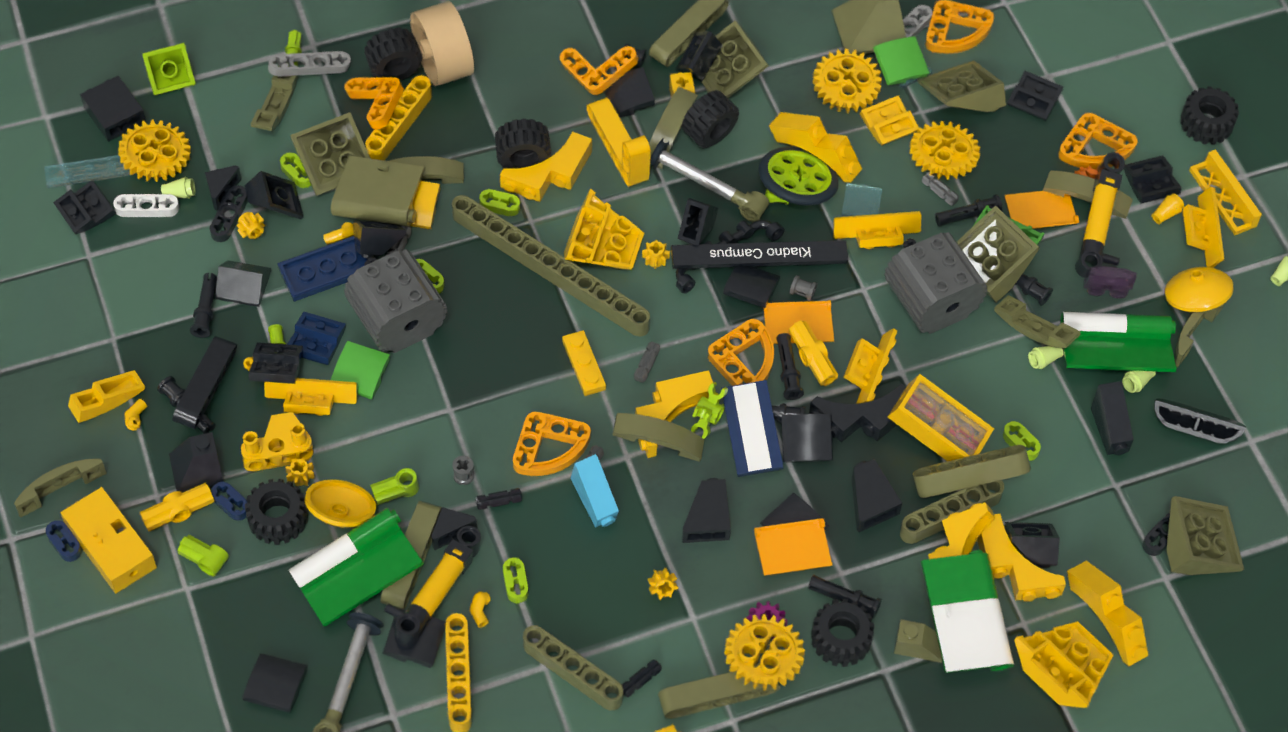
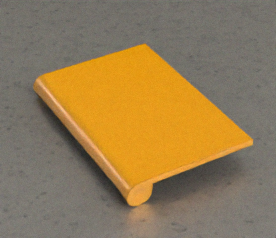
M1036 191L1004 196L1010 218L1025 226L1030 225L1032 229L1079 224V217L1075 214L1071 197L1068 194L1061 197L1046 191Z
M831 300L768 303L766 308H763L765 327L770 333L773 344H778L776 340L777 335L782 333L789 334V328L801 320L808 323L817 340L834 342Z
M820 518L754 528L764 576L832 566L824 531V519Z

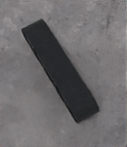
M217 336L213 338L174 411L173 422L193 429L197 428L234 358L237 349L236 343Z

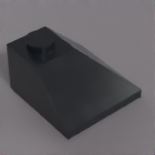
M260 171L245 185L250 204L298 219L304 217L295 182Z
M353 220L355 250L363 258H375V255H383L406 235V230L400 225Z
M212 432L189 437L169 453L176 491L183 493L205 482L209 489H211L215 484L224 482Z
M1005 522V528L1011 541L1033 564L1041 568L1058 565L1060 537L1053 524Z

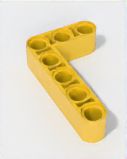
M608 98L587 104L586 108L589 118L625 184L629 187L649 180L651 151L647 138L644 135L634 139L630 138Z

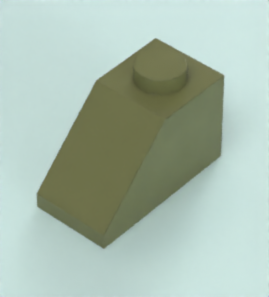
M901 619L897 631L894 654L942 663L937 633L926 624Z

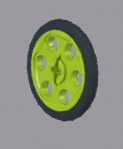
M781 147L771 150L763 156L759 163L758 170L764 186L777 197L798 205L821 204L833 197L838 190L839 181L837 173L821 159L802 148ZM783 160H788L792 164L785 163ZM804 163L811 164L813 167H808ZM773 171H779L782 174H776ZM815 177H820L824 179V181H819ZM784 185H790L793 189L787 188ZM805 188H811V189H813L815 192H810V191L806 190Z

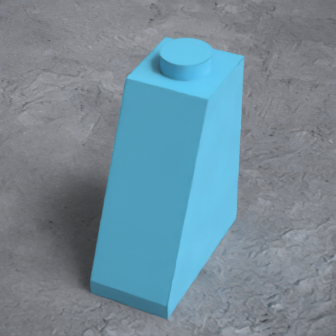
M595 454L575 463L570 479L594 526L602 525L606 527L614 523L619 510L597 455Z

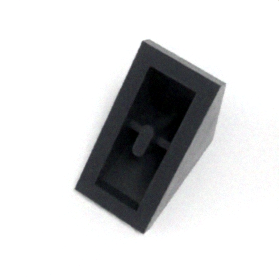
M236 165L205 172L214 210L218 211L228 190L238 185L242 180L240 169Z
M442 507L431 536L433 549L437 550L448 545L452 539L456 541L458 530L464 526H472L477 529L475 516Z

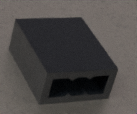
M119 75L80 94L84 109L108 142L127 133L128 128L133 130L134 124L141 126L142 121L146 122L142 107Z

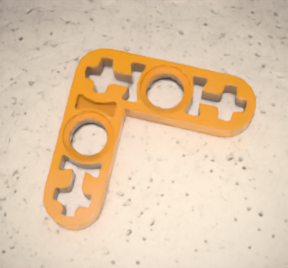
M626 46L595 69L575 49L567 48L561 52L560 61L564 68L589 93L598 95L633 68L638 62V56L634 48ZM567 58H574L576 63L573 65V63L569 59L567 60ZM610 67L617 68L613 74L606 73ZM581 68H588L586 74H577Z
M395 77L353 78L347 81L344 86L348 96L352 99H375L366 117L373 129H381L387 125L403 93V86L400 80Z

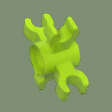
M716 382L712 383L708 388L709 398L703 396L692 415L693 417L698 416L700 419L692 426L691 431L696 433L698 427H701L704 431L703 439L707 438L710 434V423L716 425L725 410L724 404H719V401L726 396L728 388H723L721 393L718 394L715 391Z

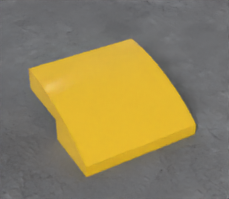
M899 95L863 109L860 112L866 126L881 146L917 132L919 128L911 111H906Z
M420 181L412 202L413 209L416 210V220L410 226L425 229L432 228L440 184Z

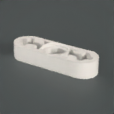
M123 194L117 196L113 202L117 215L121 217H172L179 211L178 200L171 194ZM145 202L152 203L149 209L141 208V205Z

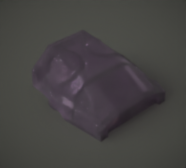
M1119 267L1090 268L1088 277L1084 280V288L1093 296H1101L1105 294V290H1110L1111 297L1117 299L1125 298L1129 290L1133 288L1137 273Z

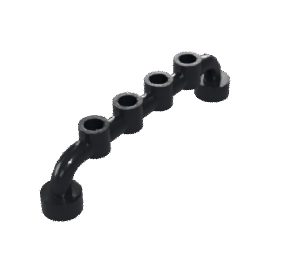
M743 220L737 225V232L731 234L729 231L722 232L718 238L720 242L716 244L737 243L742 238H750L758 229H766V236L771 241H776L782 237L785 229L778 222L771 223L767 220H757L749 224L746 220ZM707 241V242H705L704 244H713V243H712L711 241ZM697 268L676 270V287L682 293L691 291L696 283L689 274L684 275V273L689 269L695 270Z

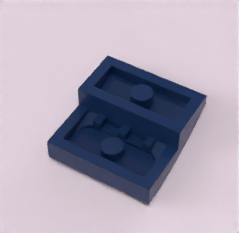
M303 312L295 324V332L287 344L303 346L302 358L329 365L341 341L346 324Z

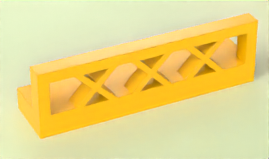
M1216 149L1208 152L1204 162L1190 167V173L1203 191L1208 189L1210 184L1222 190L1221 194L1216 193L1218 213L1234 236L1257 227L1262 215ZM1206 168L1210 173V178L1201 176L1198 171ZM1221 202L1231 203L1233 210L1224 208ZM1233 217L1242 219L1245 224L1237 227L1233 222Z

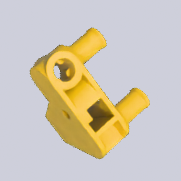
M293 412L271 415L265 436L262 438H257L258 435L253 431L246 432L243 435L244 443L241 445L244 468L248 471L291 465L292 459H302V457L307 462L313 456L312 439L305 426L300 423Z

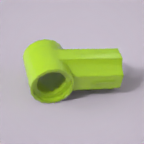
M409 468L401 469L396 476L370 485L377 505L401 496L412 497L419 490L416 473ZM405 481H412L409 485H403Z
M191 535L184 536L177 549L178 554L196 563L203 572L213 577L216 576L229 558L228 553L223 548L215 544L209 546Z

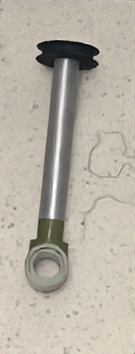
M664 138L660 140L650 157V165L653 166V170L659 163H662L739 205L738 209L741 215L748 221L755 222L760 220L769 205V200L764 194L757 191L747 192L746 194L667 152L669 141L664 143Z
M352 612L349 614L350 619L346 623L355 632L325 719H321L320 723L315 726L313 732L341 731L342 726L339 722L368 636L381 634L380 628L383 627V623L379 619L365 613Z

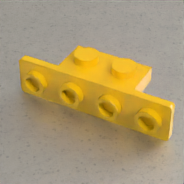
M1210 186L1198 196L1199 208L1187 204L1182 209L1187 245L1204 250L1206 266L1214 268L1224 260L1216 192L1215 188Z
M920 211L834 218L833 235L835 239L856 237L859 247L866 249L879 246L895 247L896 245H903V234L921 232Z
M895 328L882 335L878 348L863 338L857 341L844 374L845 379L861 388L856 404L874 400L876 386L879 385L883 377L881 375L882 370L889 362V352L896 343L895 336L897 330Z
M297 378L295 384L264 382L266 398L285 399L283 404L284 412H293L294 414L308 413L322 416L330 415L333 403H357L356 382Z

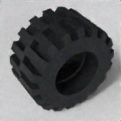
M397 27L396 29L389 28L386 31H380L379 34H375L371 40H368L364 48L368 65L375 78L395 77L401 81L418 71L417 68L422 65L423 57L414 34L411 31L409 32L408 29Z
M1201 87L1198 91L1194 90L1187 97L1181 114L1180 124L1182 125V130L1187 131L1186 135L1189 138L1193 137L1194 141H1201L1202 144L1207 145V143L1214 145L1217 141L1222 143L1230 137L1239 115L1238 104L1234 103L1235 99L1229 97L1228 92H1222L1220 88L1213 89L1212 87H1207V89ZM1204 114H1210V115L1214 116L1215 118L1208 117V116H1206V115H1204Z
M711 91L700 97L689 108L682 121V129L701 148H709L723 140L730 133L738 120L740 112L721 91Z
M526 118L521 120L515 119L512 122L504 123V126H500L495 133L497 161L503 168H525L541 163L551 157L549 130L540 121L536 122L534 119L527 120Z
M270 479L267 484L261 482L259 483V488L254 487L251 490L252 495H248L246 498L245 511L252 534H255L259 540L264 538V543L267 544L274 541V545H280V541L288 543L291 537L296 539L298 532L302 533L305 529L304 524H307L308 520L303 493H301L298 486L294 487L292 482L284 483V479H278V482ZM274 506H284L289 509L284 515L276 518L264 515L268 509Z
M838 599L832 600V605L829 603L824 604L823 610L819 609L814 618L811 632L812 646L816 648L815 653L818 656L823 655V661L826 663L829 660L832 661L834 666L842 663V667H848L849 662L855 665L858 663V659L862 661L870 650L874 635V622H871V614H865L866 608L864 606L859 608L858 603L855 601L852 604L848 603V599H843L842 602H838ZM835 626H845L850 628L856 636L849 640H841L834 637L830 629Z

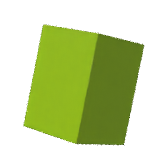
M184 43L142 53L147 76L154 95L196 84Z

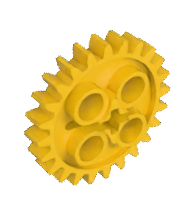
M837 49L836 55L829 52L828 58L823 56L821 63H817L813 74L812 84H815L814 91H819L817 98L824 97L823 104L830 102V109L837 106L838 112L842 108H845L847 113H849L850 108L858 112L859 106L862 109H866L867 104L872 105L873 99H877L880 92L882 78H880L881 71L876 70L877 64L870 65L871 57L865 60L864 53L857 56L856 50L849 54L848 49H845L844 54Z
M151 120L150 125L142 121L141 127L134 124V130L128 128L127 135L122 134V141H119L118 153L120 163H124L125 170L130 169V175L137 172L138 179L146 176V181H149L151 177H154V180L158 182L159 177L166 181L167 175L174 178L175 171L182 173V167H187V161L190 160L189 139L185 138V133H179L178 126L171 129V123L164 126L163 120L158 124Z
M933 121L931 127L924 124L923 129L918 128L917 133L913 134L909 153L912 154L911 160L916 161L915 166H922V172L929 170V176L936 173L938 179L945 175L946 179L949 180L950 175L957 179L958 174L964 177L966 171L972 172L973 167H976L979 160L980 146H977L978 140H973L974 134L967 135V128L960 130L959 124L956 127H952V122H949L947 126L943 121L940 122V125Z
M763 614L762 620H758L753 615L752 622L744 618L743 626L736 623L735 631L730 630L729 638H726L725 644L727 646L724 651V655H727L726 664H731L729 671H737V680L744 677V685H747L750 681L754 682V689L759 684H762L764 690L767 689L768 684H771L776 689L778 682L786 686L787 679L793 681L794 673H800V666H803L805 649L802 648L803 640H798L799 632L792 633L793 625L785 627V619L777 623L774 615L771 620H767L765 614ZM756 635H760V636H763L764 638H763V639H759V638H757V637H755V636H756ZM772 636H775L773 641H771L769 650H766L769 640ZM776 647H784L785 650H780ZM760 653L763 654V656H762V658H761V661H760V664L758 665L757 668H754V666L756 665V663H758V661H759ZM743 654H751L752 657H746ZM766 665H771V666H773L774 668H773V669H769V668H766L765 666H766Z

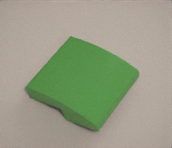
M915 36L888 41L873 47L887 85L902 84L908 79L923 78L929 74Z
M347 341L331 380L356 382L357 395L373 399L381 384V376L390 361V354Z

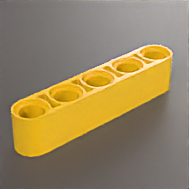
M423 75L415 77L403 91L387 125L381 129H374L366 140V150L370 159L385 161L431 100V82L428 77Z
M455 613L448 616L445 623L448 717L450 729L453 732H468L472 724L468 623L464 615ZM455 626L462 627L459 631L452 630ZM456 648L463 649L461 653L452 652ZM455 671L464 672V674L460 676L453 675ZM458 693H462L465 695L463 698L460 699L453 697ZM458 716H463L466 718L462 722H457L454 720Z

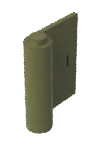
M349 156L331 202L332 215L409 227L416 220V210L413 209L412 202L425 167Z

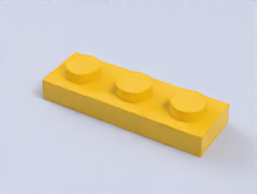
M584 330L562 336V342L584 396L606 390V383Z

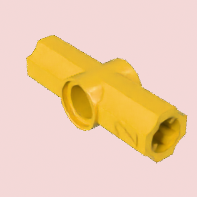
M801 320L794 323L789 328V334L799 349L802 363L806 367H810L820 386L832 384L838 379V373L828 358L825 344L823 341L817 340L806 321Z
M205 482L183 493L180 491L171 492L164 497L163 502L139 513L149 532L171 521L174 523L185 521L191 516L192 512L214 503V498Z

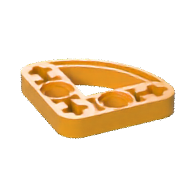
M939 0L936 2L925 46L929 51L936 53H958L969 50L980 44L987 37L993 25L994 14L984 8L948 0ZM942 9H946L944 16L940 15ZM965 12L969 17L963 18L959 16V13ZM935 23H941V24H943L945 27L939 29V28H936V27L934 26V24H935ZM950 23L978 29L965 38L945 40ZM934 36H938L937 43H933Z
M1085 113L1061 144L1058 154L1060 160L1069 165L1079 168H1087L1090 165L1091 168L1097 169L1106 155L1088 156L1081 154L1091 138L1117 150L1116 153L1120 154L1124 160L1135 151L1138 141L1134 134L1093 113ZM1091 122L1092 124H1090L1086 130L1085 125ZM1109 130L1113 133V136H1105L1102 132ZM1081 135L1085 140L1077 141L1073 136ZM1071 146L1074 147L1072 152L1066 153L1070 150Z
M750 319L713 342L708 348V359L731 386L743 384V382L751 383L767 380L774 360L773 341L770 333L761 321ZM750 328L753 330L758 329L757 333L755 331L749 333ZM738 338L742 341V344L734 346L730 343V340ZM760 340L764 351V362L760 371L754 376L736 355ZM714 351H716V352H718V353H720V352L722 351V355H721V356H720L719 354L714 355ZM735 365L739 370L735 373H730L726 370V367Z
M529 413L525 418L513 456L514 470L521 475L543 476L569 467L586 450L591 439L590 426L584 422L546 413ZM537 420L539 424L536 425L535 432H533L532 423ZM559 424L565 429L560 433H556L552 430V427ZM568 428H571L570 435H568ZM580 431H584L581 437L577 436ZM543 437L574 444L570 450L555 459L535 462ZM526 439H533L536 441V444L533 447H526L523 442ZM524 454H527V463L521 466L520 462L523 461Z

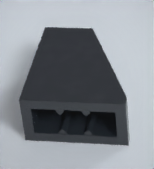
M688 198L678 239L699 246L714 227L718 208Z
M1121 381L1101 384L1098 386L1091 411L1107 455H1123L1130 451L1134 440L1123 385Z
M875 459L858 463L853 470L852 488L856 528L858 532H862L899 515L902 502Z
M718 478L702 480L683 526L682 543L730 540L731 526L725 479Z

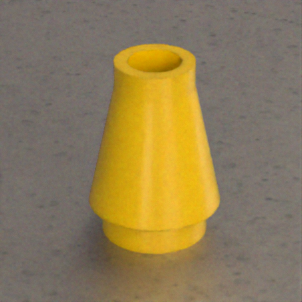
M1176 194L1167 195L1156 211L1151 214V217L1157 224H1161L1163 221L1181 213L1184 203Z

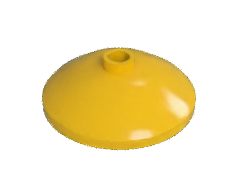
M1189 268L1179 272L1169 280L1165 287V297L1171 306L1182 311H1208L1223 305L1230 299L1234 290L1233 281L1229 275L1216 268Z
M322 480L312 484L306 491L305 504L308 510L317 519L326 524L342 528H352L361 525L375 515L376 502L372 495L362 487L351 482Z

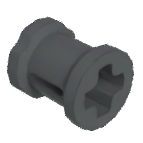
M796 275L789 293L791 295L794 293L801 295L811 301L818 283L802 280L800 276Z
M468 456L455 458L452 464L454 481L459 485L470 484L474 479L473 461Z

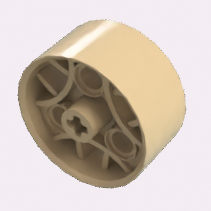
M450 1L411 13V30L423 57L421 63L434 86L442 85L474 73V60L470 42L462 19Z

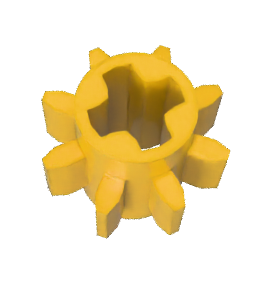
M246 212L239 217L236 226L239 228L238 232L243 238L248 236L250 239H256L264 232L263 227H265V224L263 223L264 219L259 213L254 215L252 212Z
M657 240L646 243V250H642V258H645V265H650L654 269L661 265L666 266V259L670 258V251L666 250L667 244H662Z
M304 457L302 459H292L291 465L285 466L287 482L293 481L295 486H308L309 480L315 478L312 471L314 469L313 463L307 464Z
M664 568L663 571L654 570L652 578L647 579L649 584L652 585L649 587L650 593L655 594L657 592L660 600L667 596L671 598L674 589H678L677 584L674 582L677 580L674 573L669 575L667 568Z

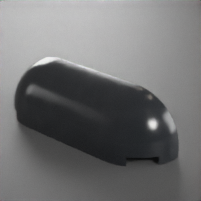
M1157 398L1155 400V412L1158 419L1163 425L1174 430L1217 443H1227L1237 439L1246 429L1244 424L1221 415L1166 399Z

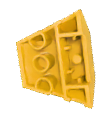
M590 189L575 219L564 250L565 260L631 270L634 266L644 232L625 216H619L611 209V205L608 202L603 203L595 196L596 192Z
M1079 622L1054 627L1052 631L1044 633L1038 631L1032 636H1018L1015 638L1023 671L1059 705L1087 708L1113 657V654Z

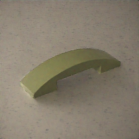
M298 75L273 76L272 87L261 110L257 109L251 122V127L273 131L278 126L291 101Z
M681 87L677 88L649 142L650 157L662 138H664V143L669 141L666 151L671 152V147L682 127L684 116L696 102L697 94ZM659 163L657 168L662 169L664 164Z
M429 156L390 160V162L424 166L425 170L421 179H442V184L464 183V164L456 160Z
M1050 171L1043 191L1061 197L1068 194L1092 203L1095 179L1070 172ZM1118 190L1112 215L1126 219L1133 199Z
M1009 295L994 307V311L1014 329L1028 338L1047 346L1067 348L1081 335L1080 331L1063 322L1056 326L1026 310L1025 303Z
M1225 303L1212 310L1193 312L1186 321L1174 352L1177 368L1189 354L1194 340L1189 337L1204 318L1213 322L1223 309Z
M629 413L616 414L613 436L633 442L639 438L678 450L679 456L698 462L701 461L704 439L696 433L677 424L650 416Z
M85 459L67 463L45 473L32 482L14 502L20 518L41 508L40 498L77 479L82 478L86 485L107 474L101 459Z

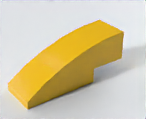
M133 370L93 382L91 389L70 394L68 407L77 422L80 423L122 405L145 390V385L136 371Z

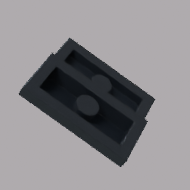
M643 67L626 72L604 91L606 98L610 100L619 118L634 115L635 109L655 105V98Z
M1024 71L1007 105L1046 121L1063 91V86Z
M1163 155L1125 164L1123 168L1128 182L1141 204L1165 198L1167 195L1181 194L1182 187L1172 175L1173 167Z
M93 180L75 193L70 189L53 202L75 234L90 230L117 214Z
M752 266L735 267L725 285L723 294L766 308L771 295L773 296L780 276Z
M257 342L253 352V363L249 370V380L295 384L300 368L303 346Z
M832 414L782 415L783 462L833 461Z
M792 493L760 524L765 527L820 519L822 517L803 499ZM826 521L824 530L829 526Z
M394 617L382 654L403 662L410 660L431 668L436 658L446 622L431 617L420 632L417 643L411 647H403L397 644L394 638L397 620Z
M260 653L246 685L243 701L290 713L298 697V689L307 673V665Z

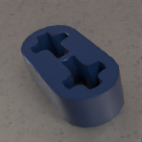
M219 482L212 487L211 494L215 504L230 518L237 521L247 518L245 511L247 501L227 482ZM220 491L222 493L226 492L228 499H226L223 495L219 496L218 493ZM233 503L239 508L242 507L243 510H234Z
M56 520L50 522L46 527V535L49 542L64 561L73 562L77 560L82 554L79 541L63 521ZM53 531H61L63 537L59 538ZM67 543L74 549L73 552L70 553L66 550L65 545Z

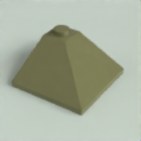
M850 0L832 10L844 52L845 49H848L849 54H852L854 50L857 52L856 55L874 52L873 47L876 45L906 38L899 0Z
M736 20L715 36L723 46L704 80L701 81L708 92L718 90L727 98L769 66L752 39Z
M975 61L918 79V83L947 106L984 112H993L1000 107L1006 106L1004 82Z
M350 112L290 135L316 196L337 188L349 156L370 159Z
M994 206L957 241L960 248L986 283L988 289L986 294L996 303L1013 288L1040 249L997 206Z
M1178 496L1172 497L1166 550L1171 571L1186 575L1243 571L1244 566L1228 507Z

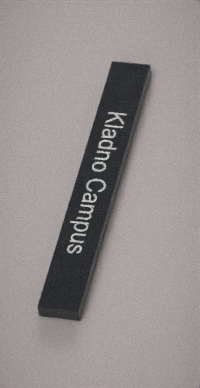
M846 240L699 244V246L671 245L670 248L673 269L847 264L848 262Z

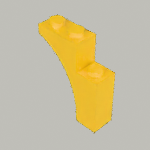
M780 112L769 125L776 142L790 144L810 152L830 166L844 182L851 183L862 170L848 137L828 134L818 116Z
M572 132L563 147L549 159L525 168H503L500 174V188L538 202L542 200L551 183L560 188L571 190L592 153V139Z
M709 370L656 382L655 392H652L654 404L635 408V414L672 422L681 413L697 406L703 396L709 398L708 388L713 383ZM638 438L641 451L645 450L647 458L657 456L658 444Z
M987 503L974 504L970 509L952 513L948 518L942 520L950 546L938 547L934 552L928 554L929 559L969 554L982 531L995 519L993 510Z
M994 514L995 519L982 531L977 539L979 550L989 554L994 578L998 579L1009 575L1015 601L1023 600L1028 602L1042 597L1054 599L1062 595L1066 586L1064 576L1040 569L1024 558L1010 541L1005 531L1001 514Z
M1087 560L1067 570L1071 591L1082 598L1102 621L1111 635L1123 663L1131 666L1147 657L1148 650L1142 617L1124 605L1121 585Z

